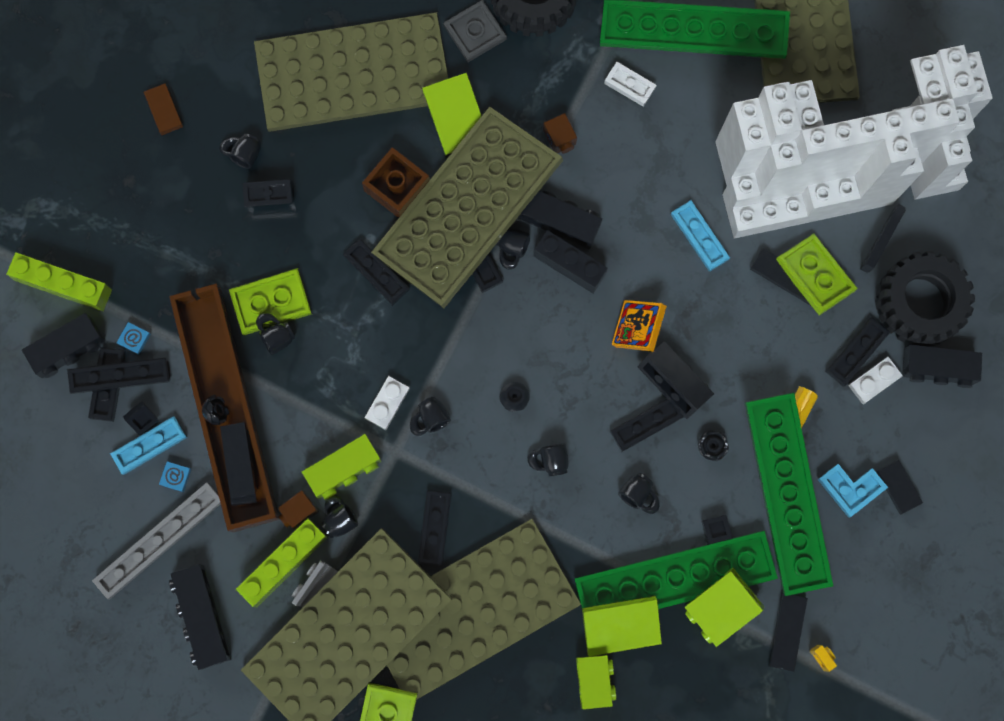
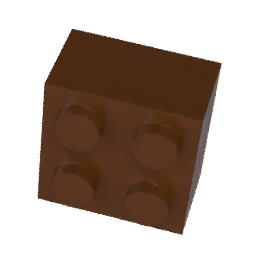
M392 147L362 182V185L368 195L399 218L430 179L429 175Z

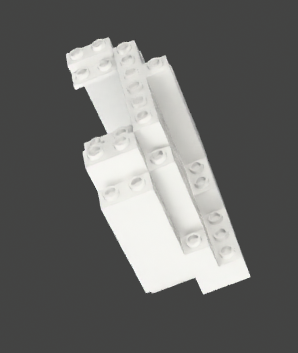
M960 45L941 49L933 55L911 59L910 63L920 95L911 106L848 121L824 125L812 80L795 84L784 82L765 86L758 98L733 103L715 141L727 185L722 195L733 238L892 205L910 185L915 200L960 190L968 183L964 168L972 162L967 135L975 128L973 119L993 99L979 51L967 54L965 46Z

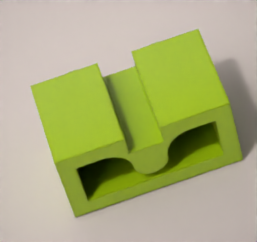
M607 655L576 658L581 709L613 707L612 701L616 700L615 685H610L609 675H614L612 660H608Z

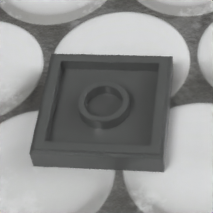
M483 0L443 23L444 28L467 62L472 61L507 40L506 34Z

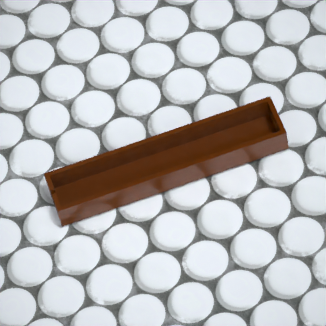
M217 284L195 289L196 294L200 297L199 300L196 299L191 290L169 297L227 531L234 533L277 521L280 518L278 517L279 514L222 290ZM211 395L222 397L225 401V406L229 409L227 421L221 425H213L203 417L202 405L206 398ZM245 422L251 438L257 503L232 506L220 426Z

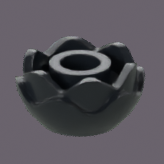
M511 382L502 388L499 399L506 410L515 412L526 408L530 394L523 384Z
M211 395L206 398L202 405V414L207 422L213 425H221L227 421L229 409L225 406V401L222 397Z
M707 431L700 437L698 442L701 455L711 461L722 459L729 450L726 436L721 432Z

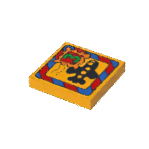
M624 300L612 346L654 352L667 306L662 303Z

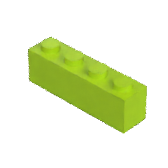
M16 252L6 274L16 282L100 311H104L112 289L103 282Z
M307 519L236 590L252 607L257 608L328 537L310 519Z

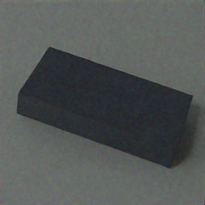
M488 254L472 273L482 293L503 283L498 270Z
M899 460L876 471L878 476L887 485L886 491L900 515L923 503Z

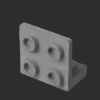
M320 561L319 564L314 563L306 574L309 577L306 583L303 585L300 583L293 592L292 597H294L292 604L303 608L338 571L323 561Z

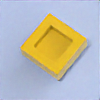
M816 645L809 650L823 671L830 672L837 667L833 661L836 657L827 646L824 648L823 645Z

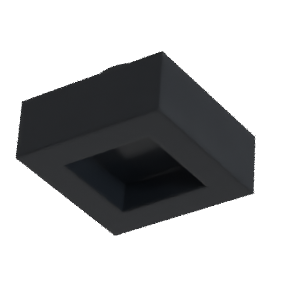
M142 401L123 416L124 420L139 436L159 421Z
M726 515L701 521L708 545L733 539Z

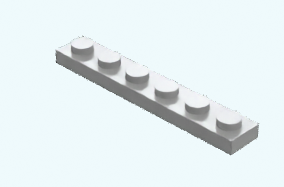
M206 482L94 578L92 582L110 600L221 505L219 495Z

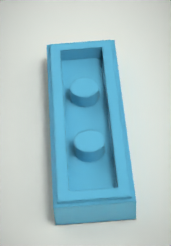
M691 200L671 212V216L709 272L730 259Z
M173 416L110 454L121 474L125 475L186 439L187 436L176 417Z

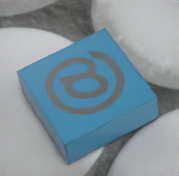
M128 322L117 344L140 355L151 334Z
M166 462L159 485L184 492L191 469Z

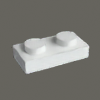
M616 62L604 81V84L643 107L656 89V84L619 62Z
M887 357L848 386L860 402L865 404L903 375L890 358Z
M388 376L367 412L365 419L387 430L410 388Z

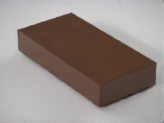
M166 83L144 91L161 136L183 127Z

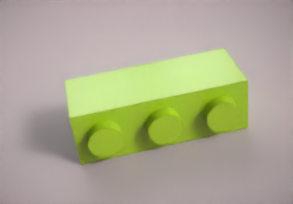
M366 434L305 469L302 473L318 499L323 497L326 500L337 493L336 489L343 484L345 487H348L358 480L357 476L363 472L369 474L378 469V463L382 461Z

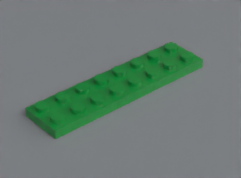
M604 0L600 46L786 59L790 11Z
M789 393L745 402L783 593L785 596L833 587L795 394Z
M765 531L575 578L574 580L581 608L656 596L658 609L694 600L732 568L736 570L748 586L775 580L778 577Z

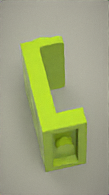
M732 568L694 600L688 602L685 606L687 610L685 614L693 624L697 623L703 630L701 634L709 644L713 642L717 647L763 612L765 606L736 570Z

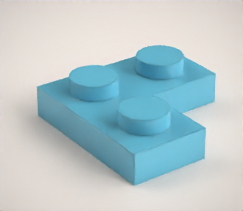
M837 464L818 479L848 518L852 517L888 488L873 468L853 482L841 466Z

